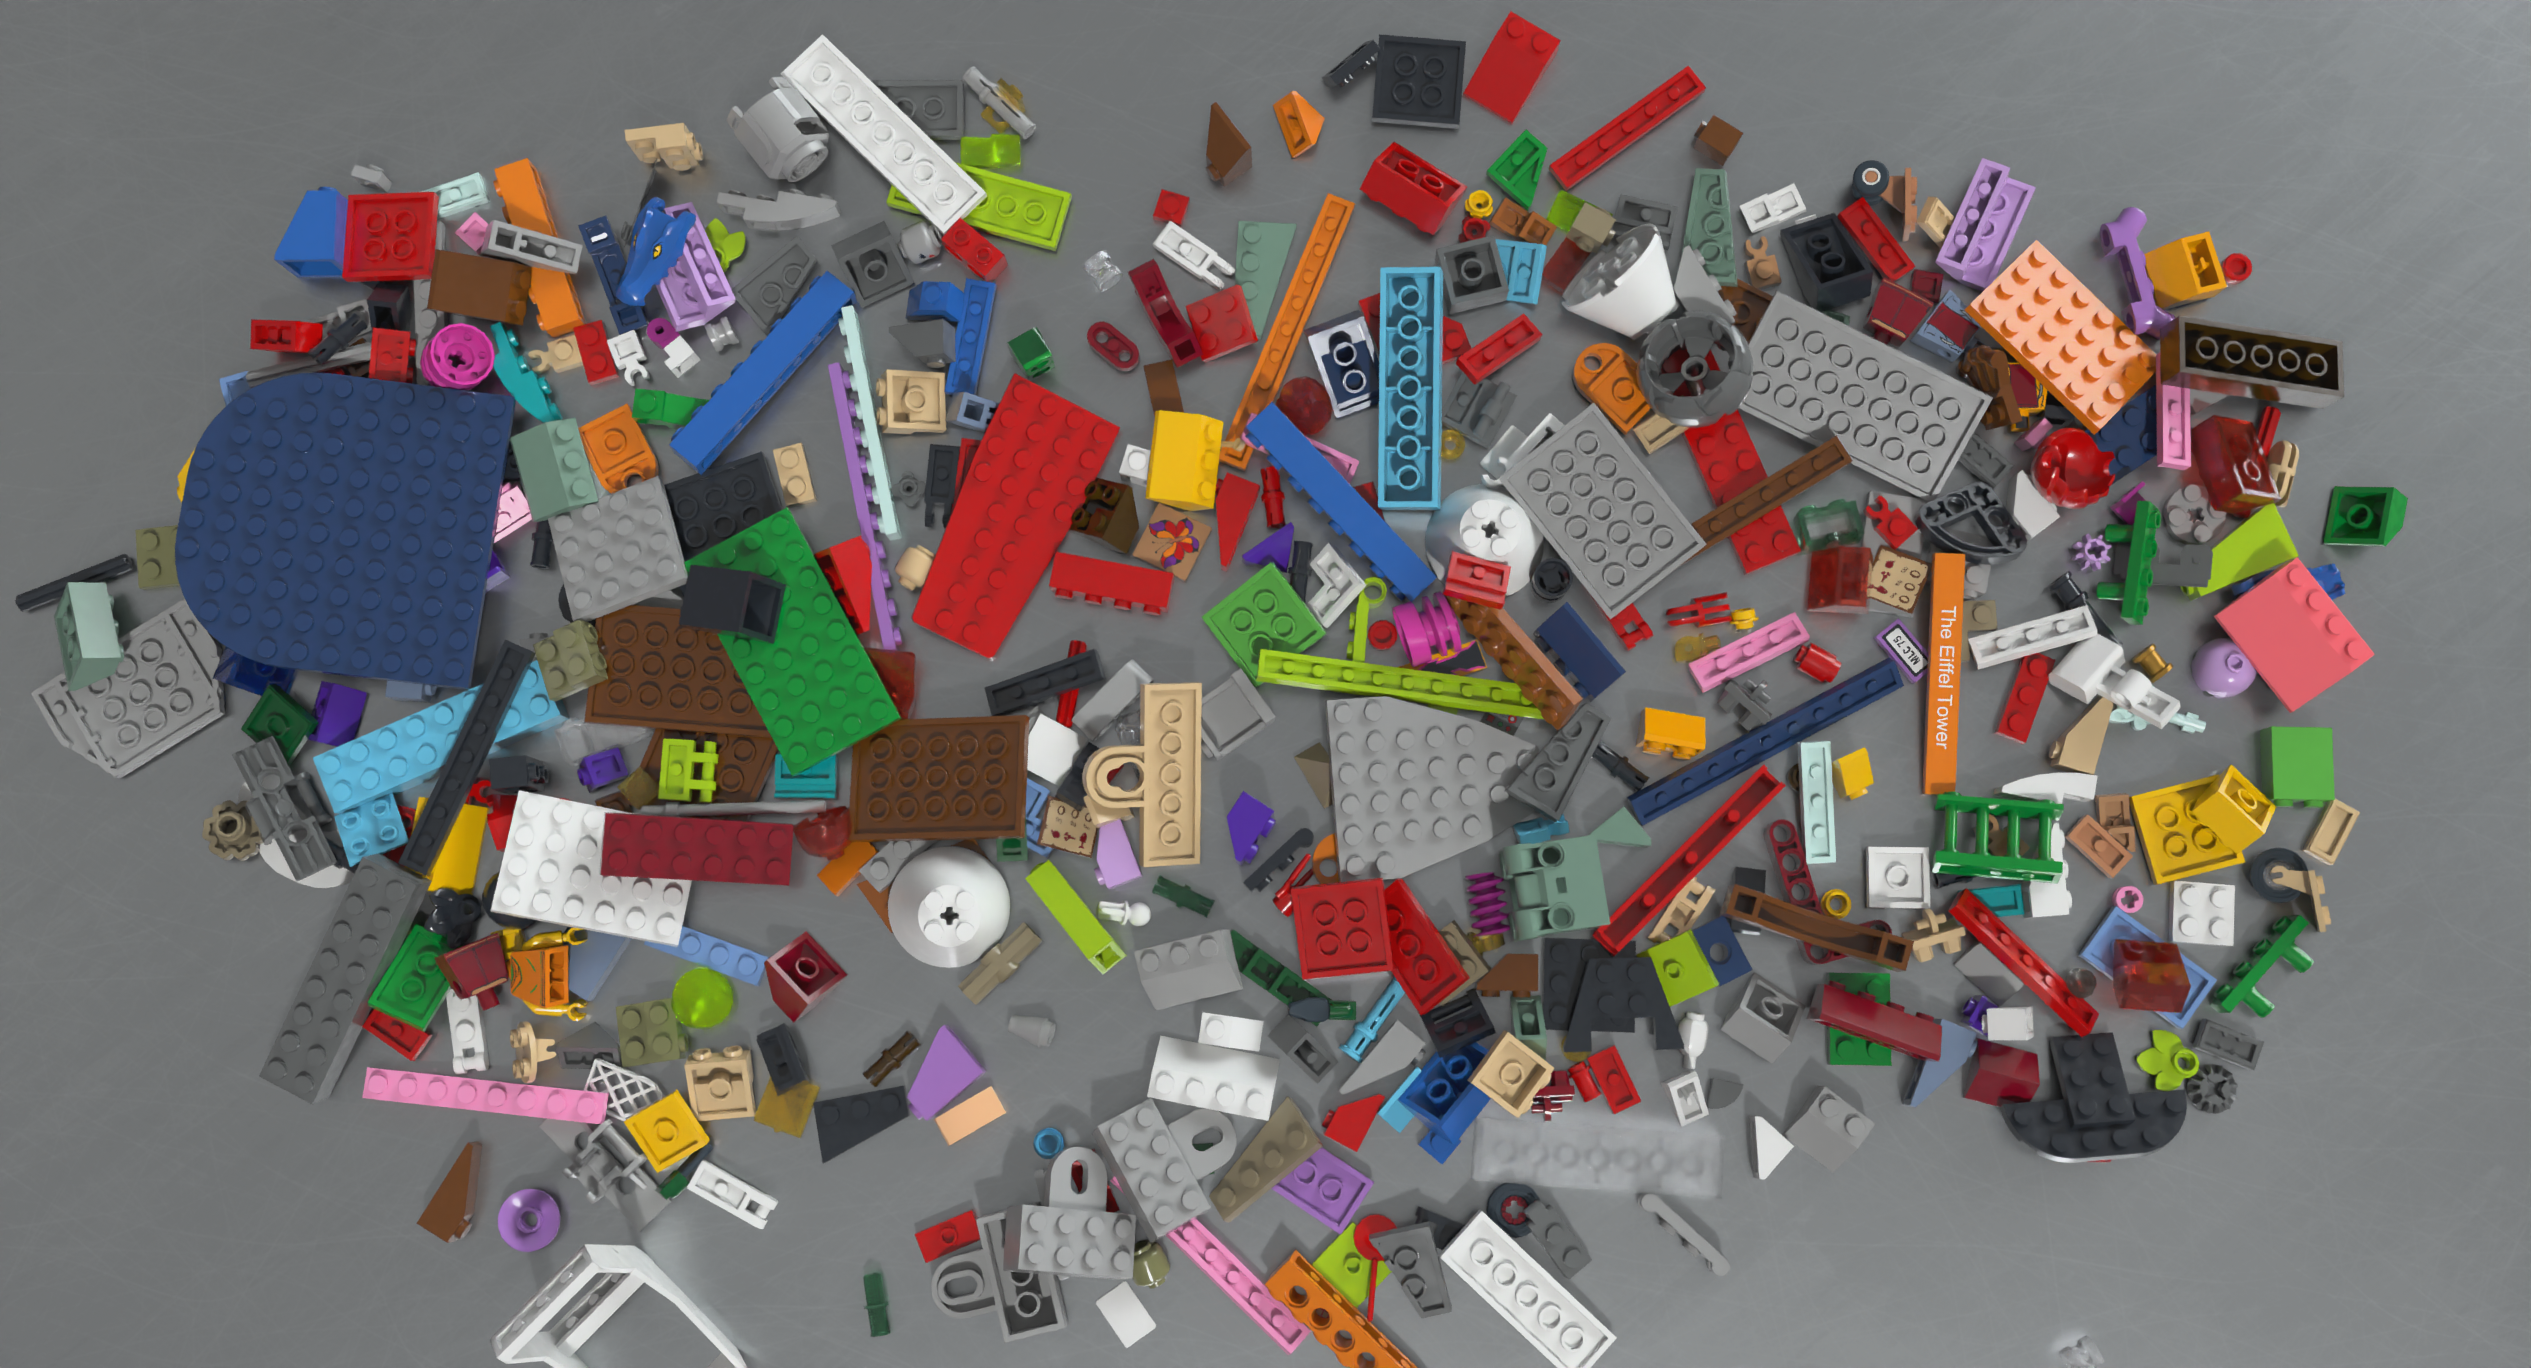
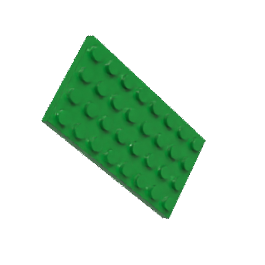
M788 507L684 562L688 576L691 565L750 571L786 584L774 644L721 634L717 635L792 776L795 777L902 719Z

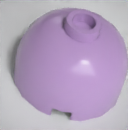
M2218 638L2207 642L2198 649L2199 651L2192 660V677L2197 686L2202 691H2207L2216 698H2229L2245 691L2255 680L2257 673L2256 669L2231 638Z

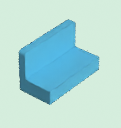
M1418 1066L1413 1068L1377 1112L1380 1117L1399 1133L1414 1115L1398 1101V1098L1421 1073L1422 1070Z

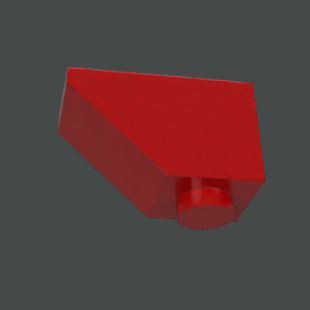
M1378 1093L1337 1106L1335 1112L1329 1109L1321 1125L1326 1128L1323 1134L1357 1152L1385 1096Z

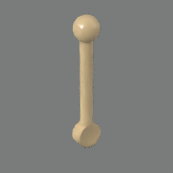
M1239 438L1234 442L1221 441V447H1231L1240 452L1245 447V441Z

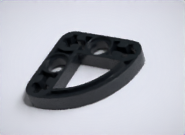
M1974 482L1921 506L1915 516L1917 528L1934 546L1945 553L1965 554L1966 562L1984 565L2006 563L2020 557L2027 547L2025 535L1991 486L1985 482ZM1974 494H1976L1977 496L1982 495L1984 499H1982L1981 497L1975 498ZM1955 502L1959 504L1962 512H1952L1948 508L1947 503ZM1938 512H1940V515L1937 516L1935 521H1933L1932 519L1927 520L1925 518L1926 515L1928 517H1933L1937 515ZM1973 516L1994 547H1984L1964 542L1948 533L1944 528ZM1988 516H1998L2002 521V526L1991 524ZM2007 541H2008L2010 544L2015 543L2017 546H2016V547L2013 546V545L2008 546V545H2007Z

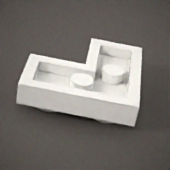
M1328 543L1310 563V566L1325 585L1306 605L1321 626L1326 628L1336 620L1366 586L1339 549L1331 543Z

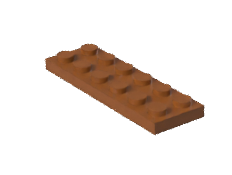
M1444 595L1449 605L1452 606L1454 613L1463 622L1466 631L1478 639L1484 651L1502 667L1504 674L1519 686L1523 696L1528 701H1532L1540 710L1543 719L1547 723L1552 724L1557 731L1566 725L1583 698L1503 608L1499 610Z

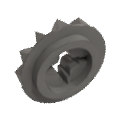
M2206 1064L2200 1066L2197 1073L2189 1078L2187 1084L2188 1096L2194 1106L2203 1112L2219 1114L2230 1109L2234 1100L2238 1098L2236 1096L2238 1084L2232 1076L2233 1073L2220 1065ZM2207 1081L2215 1084L2221 1082L2217 1089L2220 1097L2215 1094L2205 1096L2210 1089Z

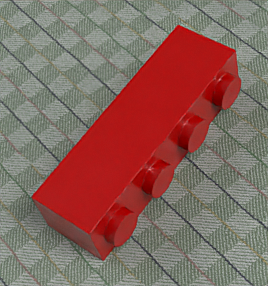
M1056 552L1049 588L1059 598L1071 600L1074 595L1085 597L1084 602L1102 605V601L1114 603L1113 607L1118 609L1131 610L1133 606L1143 608V613L1160 616L1161 612L1168 613L1175 578L1174 573Z

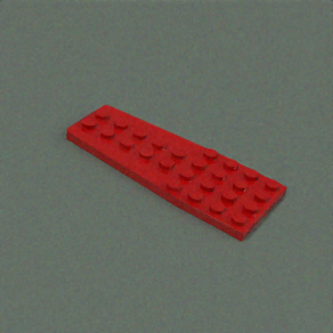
M1014 373L974 453L934 556L933 563L911 615L913 623L985 658H992L1071 527L1073 513L1076 509L1082 508L1087 498L1084 493L1085 488L1090 482L1095 481L1120 427Z

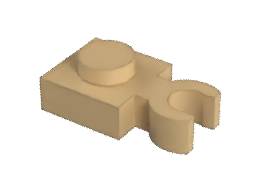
M575 335L548 342L549 351L533 350L528 353L532 360L542 358V363L532 368L537 374L546 373L551 366H553L554 371L557 373L583 366Z

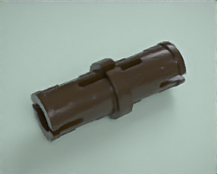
M908 1030L890 1049L885 1048L881 1052L882 1056L862 1073L868 1080L876 1071L878 1072L870 1081L874 1087H877L894 1068L898 1070L902 1066L901 1062L921 1045L915 1038L908 1046H905V1043L914 1036Z

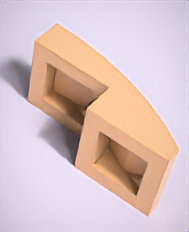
M992 1086L938 1116L934 1121L948 1146L1004 1115L1006 1111Z

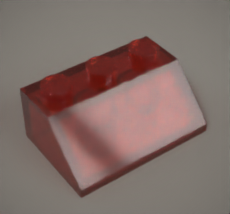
M2212 415L2191 429V452L2195 456L2199 468V476L2204 481L2208 492V501L2214 511L2234 514L2277 503L2281 500L2253 422Z

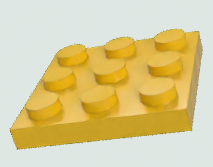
M2219 774L2129 797L2130 808L2154 885L2245 862L2242 851L2236 854L2231 848L2224 846L2218 839V836L2208 826L2202 825L2192 812L2197 799L2216 780Z

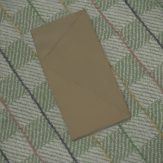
M1319 742L1296 755L1294 759L1325 809L1333 804L1328 753Z

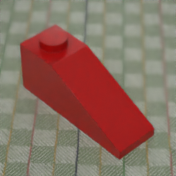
M1228 472L1224 480L1218 479L1215 496H1217L1216 509L1221 570L1225 572L1229 569L1260 493L1259 484Z

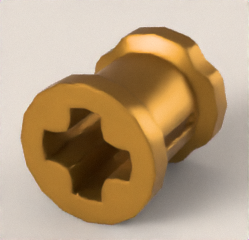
M2154 643L2144 648L2132 659L2135 664L2139 663L2147 672L2151 683L2159 680L2173 668L2171 663H2166L2158 654Z

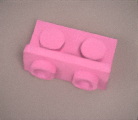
M518 481L512 485L506 482L502 486L493 544L532 520L526 496L521 490V485Z

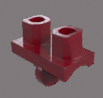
M1553 1071L1551 1073L1550 1086L1539 1089L1533 1097V1103L1542 1104H1532L1531 1113H1543L1544 1122H1551V1113L1563 1111L1562 1103L1551 1102L1572 1101L1573 1096H1575L1574 1085H1570L1567 1071Z

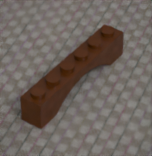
M1737 884L1728 886L1720 912L1721 916L1896 972L1906 971L1914 944L1912 940L1825 916Z

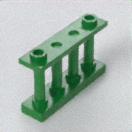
M1958 792L1938 794L1934 810L1945 811L1944 849L1935 852L1932 860V873L2058 884L2063 874V862L2054 861L2051 858L2052 820L2059 821L2064 811V804H2055L2054 801L2047 799L2030 802L1961 796ZM1958 812L1976 814L1975 852L1972 854L1959 853L1956 850ZM1989 814L2008 816L2007 854L2003 857L1991 856L1988 853ZM2020 818L2039 819L2038 857L2035 859H2025L2019 855Z

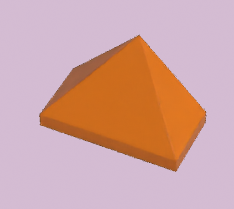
M1291 91L1273 104L1292 158L1298 157L1316 144L1325 118L1296 91Z

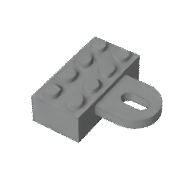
M1152 1098L1097 1126L1092 1133L1150 1243L1198 1218L1211 1208L1197 1181L1223 1167L1233 1156L1237 1142L1236 1132L1232 1123L1222 1113L1211 1109H1198L1166 1125ZM1209 1128L1219 1131L1221 1135L1220 1143L1205 1151H1198L1193 1147L1192 1139L1194 1136Z
M1072 1147L1060 1151L1052 1158L1046 1171L1044 1206L1022 1204L1007 1207L1003 1271L1112 1280L1133 1278L1136 1215L1106 1212L1107 1171L1102 1159L1094 1151L1085 1147ZM1074 1161L1080 1162L1083 1167L1082 1189L1078 1194L1072 1191L1070 1185L1071 1168Z
M1039 1201V1202H1035V1203L1028 1204V1205L1041 1206L1040 1201ZM1007 1210L977 1218L976 1222L982 1249L948 1258L939 1265L932 1277V1298L936 1306L944 1314L957 1319H966L997 1311L1004 1343L1063 1329L1068 1325L1057 1275L1003 1271ZM965 1276H971L976 1280L977 1289L974 1293L953 1298L948 1296L945 1291V1285L949 1280Z

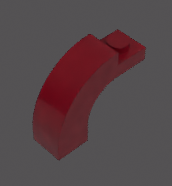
M1152 259L1127 272L1150 324L1175 366L1178 368L1203 355L1195 334L1179 311L1156 261Z

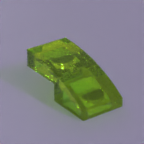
M991 134L990 138H960V164L986 169L1016 166L1021 163L1020 135Z

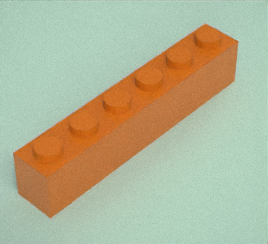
M526 158L495 168L497 180H494L493 183L498 196L504 199L506 206L502 207V212L507 223L558 238L537 169L532 162ZM532 267L530 275L531 287L528 288V293L532 303L538 306L540 313L536 314V318L541 330L556 338L574 332V327L586 324L570 273Z

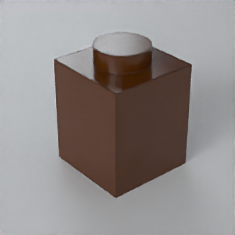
M1713 115L1708 123L1703 121L1695 132L1694 136L1698 139L1694 149L1724 166L1739 143L1743 132Z

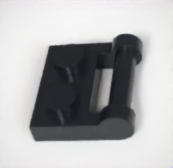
M1475 988L1465 991L1466 995L1432 1009L1426 1014H1419L1440 1058L1496 1033ZM1472 1006V1008L1434 1024L1435 1021Z

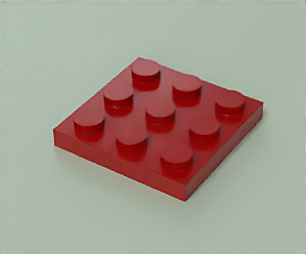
M435 192L348 195L342 278L347 282L431 279L435 257L439 196Z
M1383 878L1291 888L1302 980L1394 970Z

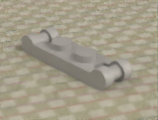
M1646 1191L1639 1194L1637 1197L1638 1206L1647 1212L1657 1214L1662 1219L1658 1224L1671 1236L1678 1233L1685 1240L1682 1246L1694 1257L1701 1254L1707 1260L1706 1265L1710 1272L1717 1276H1725L1729 1273L1730 1263L1660 1198Z

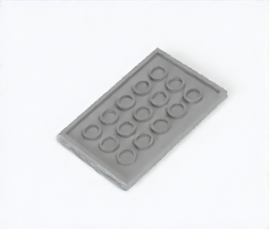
M1592 403L1499 477L1500 481L1564 562L1569 565L1572 572L1610 620L1707 545L1595 403Z

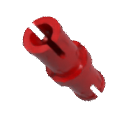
M1273 466L1266 467V470L1262 468L1260 470L1263 483L1261 499L1262 503H1265L1267 528L1277 529L1280 528V524L1281 527H1284L1286 525L1283 511L1285 494L1281 491L1279 471Z

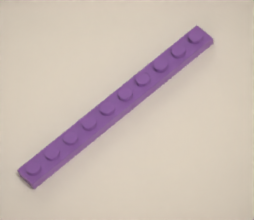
M839 362L828 365L861 537L870 549V560L872 562L871 588L883 649L890 656L900 653L899 645L903 644V637L900 627H895L893 616L898 615L894 598H889L887 587H892L889 570H884L882 559L886 558V551L883 541H878L876 530H879L877 512H872L871 501H874L872 484H867L865 473H868L866 455L861 456L859 445L863 444L860 433L861 428L855 426L854 416H857L855 399H850L848 388H852L849 377L850 372L849 370L844 371Z

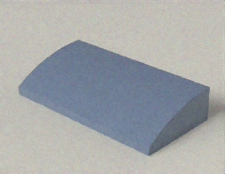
M568 926L564 933L568 932V930L573 927ZM585 929L576 930L574 936L577 940H588L579 945L563 942V945H568V989L586 1001H593L632 938Z

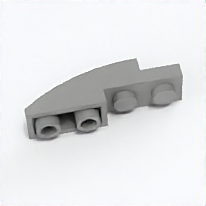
M789 189L788 192L779 191L776 202L768 196L759 195L757 198L746 197V194L734 190H730L728 193L719 192L717 198V205L722 212L741 215L748 228L758 230L782 231L810 227L840 216L841 209L833 197L824 194H818L817 197L806 196L804 192L795 189Z

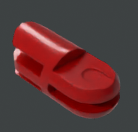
M1727 592L1692 598L1690 605L1667 609L1666 615L1691 611L1692 616L1667 621L1668 625L1672 627L1694 623L1699 628L1732 621L1731 615L1705 620V614L1730 610L1729 604L1703 608L1702 605L1703 602L1728 598Z

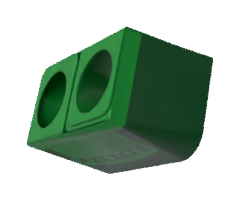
M1034 327L1007 342L1011 356L1029 381L1055 368L1052 354L1038 327Z

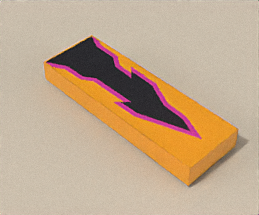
M1476 639L1462 644L1461 651L1453 653L1451 649H1448L1447 656L1442 657L1440 653L1432 655L1431 661L1412 667L1408 663L1399 666V668L1467 676L1484 670L1487 666Z

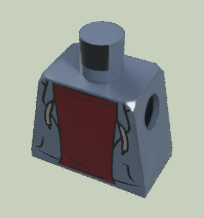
M1951 290L1943 296L1910 340L1913 344L1949 362H1954L1963 351L1966 353L1969 349L1985 345L1974 337L1981 326L1965 311L1967 306Z

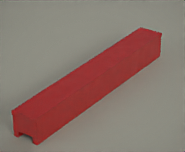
M1764 764L1609 917V925L1600 926L1592 936L1613 957L1786 786L1782 781L1779 782L1772 776Z

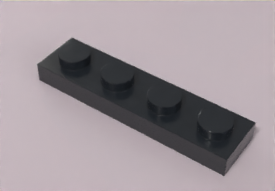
M1091 649L993 684L984 689L991 715L1002 716L1106 678L1098 651Z

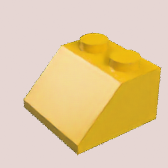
M2229 765L2197 799L2192 812L2202 825L2208 826L2218 836V839L2224 846L2231 848L2238 854L2265 834L2276 806L2234 766Z

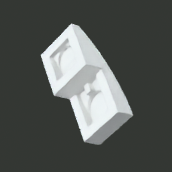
M1795 183L1770 195L1766 193L1740 206L1751 233L1777 225L1806 212V207Z

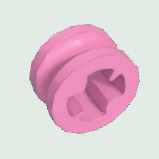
M2120 887L2112 894V905L2117 906L2125 913H2134L2142 907L2143 895L2136 887ZM2125 891L2128 892L2127 896L2132 895L2134 901L2129 903L2130 908H2127L2128 904H2122L2121 898L2125 897Z

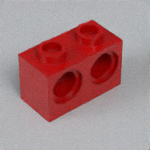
M961 218L941 238L945 250L982 281L993 283L1008 266L1005 255Z
M251 319L250 349L308 353L310 349L322 341L323 324L288 320Z

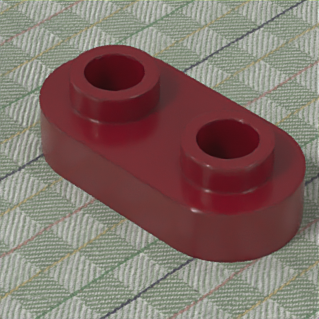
M1100 321L1090 326L1087 332V340L1089 346L1120 371H1130L1137 366L1140 358L1139 350L1131 340L1108 322ZM1100 335L1108 337L1104 343L1098 342L1097 338ZM1123 353L1130 355V359L1127 361H1122L1119 358Z

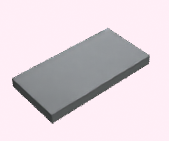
M1869 491L1866 507L1869 505L1873 511L1879 512L1880 506L1875 502V499L1880 495L1887 500L1888 509L1891 513L1896 508H1899L1916 526L1915 516L1921 506L1928 503V501ZM1865 515L1852 608L1911 618L1914 616V611L1910 614L1859 594L1880 545L1891 548L1874 530L1879 522ZM1918 529L1896 550L1921 560L1924 535Z

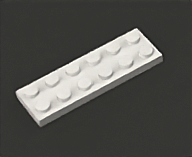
M1480 1209L1438 1255L1557 1368H1591L1617 1338Z

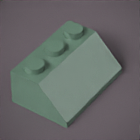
M575 418L545 422L510 437L533 522L545 521L548 518L599 502Z
M67 582L54 614L68 691H76L113 675L119 662H123L124 648L122 644H118L117 639L119 624L117 619H113L112 615L114 600L112 595H108L106 583Z

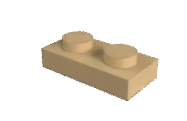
M798 443L774 449L773 454L786 507L792 508L817 501L804 445Z

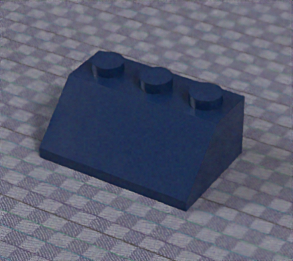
M1568 602L1562 605L1533 633L1536 637L1534 639L1535 644L1543 653L1549 652L1556 660L1553 663L1555 668L1562 676L1568 675L1575 683L1573 688L1583 700L1588 698L1592 702L1626 672Z

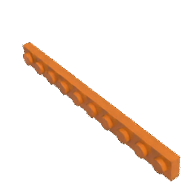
M1330 193L1327 194L1225 441L1234 442L1237 438L1240 439L1249 415L1251 413L1259 415L1271 402L1274 403L1354 211L1355 203ZM1245 444L1244 449L1239 452L1231 447H1222L1219 462L1245 471L1255 448Z

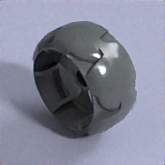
M1690 311L1682 313L1679 319H1667L1661 322L1649 333L1639 352L1636 376L1642 395L1654 413L1668 419L1675 425L1697 428L1712 425L1723 414L1731 415L1740 407L1747 397L1752 384L1754 363L1748 343L1742 332L1735 325L1732 326L1723 317L1714 313ZM1713 343L1720 350L1727 351L1729 354V373L1716 370L1710 371L1704 358L1709 353ZM1687 348L1690 358L1682 364L1681 372L1662 374L1661 368L1666 360L1679 349L1684 350ZM1685 381L1692 397L1674 396L1673 393Z

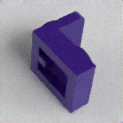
M618 747L584 757L579 765V769H577L579 781L582 786H587L589 793L596 791L599 786L627 778L629 775Z
M1975 995L1973 998H1968L1961 1010L1964 1016L1960 1022L1988 1037V1033H1983L1982 1015H1987V1009L2000 1007L1989 1002L1988 998L1984 995Z

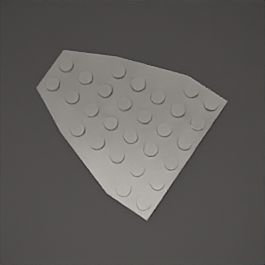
M1387 696L1325 701L1339 882L1383 878V880L1403 878L1487 842L1535 812L1534 809L1507 794L1504 790L1539 753V746L1478 720Z

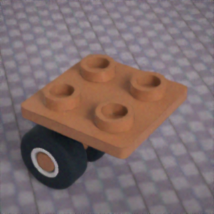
M1868 160L1858 165L1853 174L1852 194L1857 201L1864 197L1870 206L1876 205L1884 199L1902 213V242L1908 241L1910 232H1915V223H1917V205H1911L1915 204V195H1917V177H1911V167L1905 168L1904 176H1889L1888 169L1879 161Z

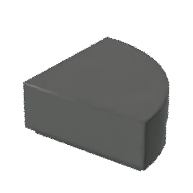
M1712 1078L1707 1108L1719 1109L1730 1105L1738 1098L1744 1084Z

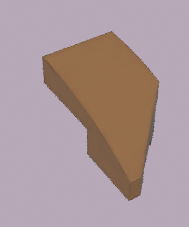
M2126 793L2095 795L2097 823L2130 852H2136L2135 826L2130 825L2129 795Z

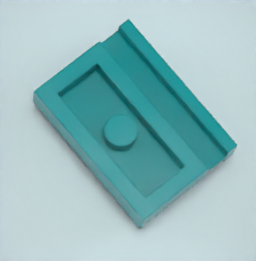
M776 754L774 798L837 799L838 756L834 755L794 777L791 775L781 754Z

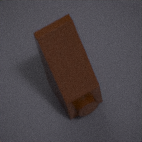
M478 1141L466 1144L416 1223L447 1243L463 1239L472 1226V1223L469 1221L475 1211L482 1144Z

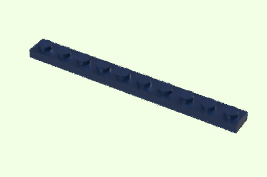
M1887 658L1772 719L1765 725L1757 727L1628 796L1627 800L1637 822L1641 826L1651 822L1795 745L1797 742L1810 737L1903 687L1904 684L1895 661Z

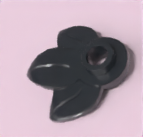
M441 888L429 894V898L436 908L429 915L424 929L436 934H446V942L449 949L463 945L471 936L472 922L480 915L481 906L479 900L471 894L459 895L449 888ZM466 903L470 906L468 914L463 912V906Z

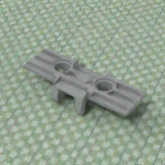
M546 1118L539 1127L574 1162L570 1167L565 1168L562 1173L568 1179L575 1177L589 1191L585 1197L592 1204L605 1195L641 1232L672 1201L670 1198L667 1200L662 1198L655 1191L658 1185L645 1173L641 1166L647 1158L644 1154L639 1155L612 1127L613 1122L610 1119L605 1120L599 1125ZM583 1132L589 1134L587 1137L588 1145L585 1150L580 1149L577 1145V1138ZM603 1137L630 1163L626 1169L600 1144V1140ZM622 1177H630L635 1183L634 1190L630 1194H624L619 1189V1181Z

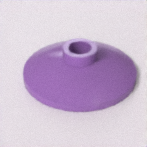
M524 1189L512 1194L502 1204L498 1214V1229L501 1237L510 1247L522 1252H532L547 1246L556 1236L560 1226V1212L556 1202L547 1193L537 1189ZM530 1214H534L537 1217L535 1225H531L528 1222Z

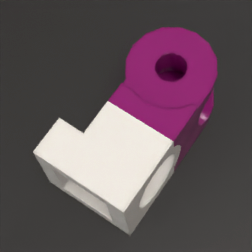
M656 318L648 324L647 335L658 348L664 349L668 353L670 358L664 361V363L677 378L701 360L678 331H675V328L668 320Z

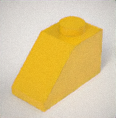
M1865 747L1832 762V783L1840 798L1847 795L1850 796L1851 800L1868 793L1867 786L1874 784L1869 756Z

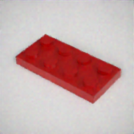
M1397 879L1385 889L1394 960V970L1391 972L1419 1014L1423 1015L1469 980L1470 977L1405 881Z

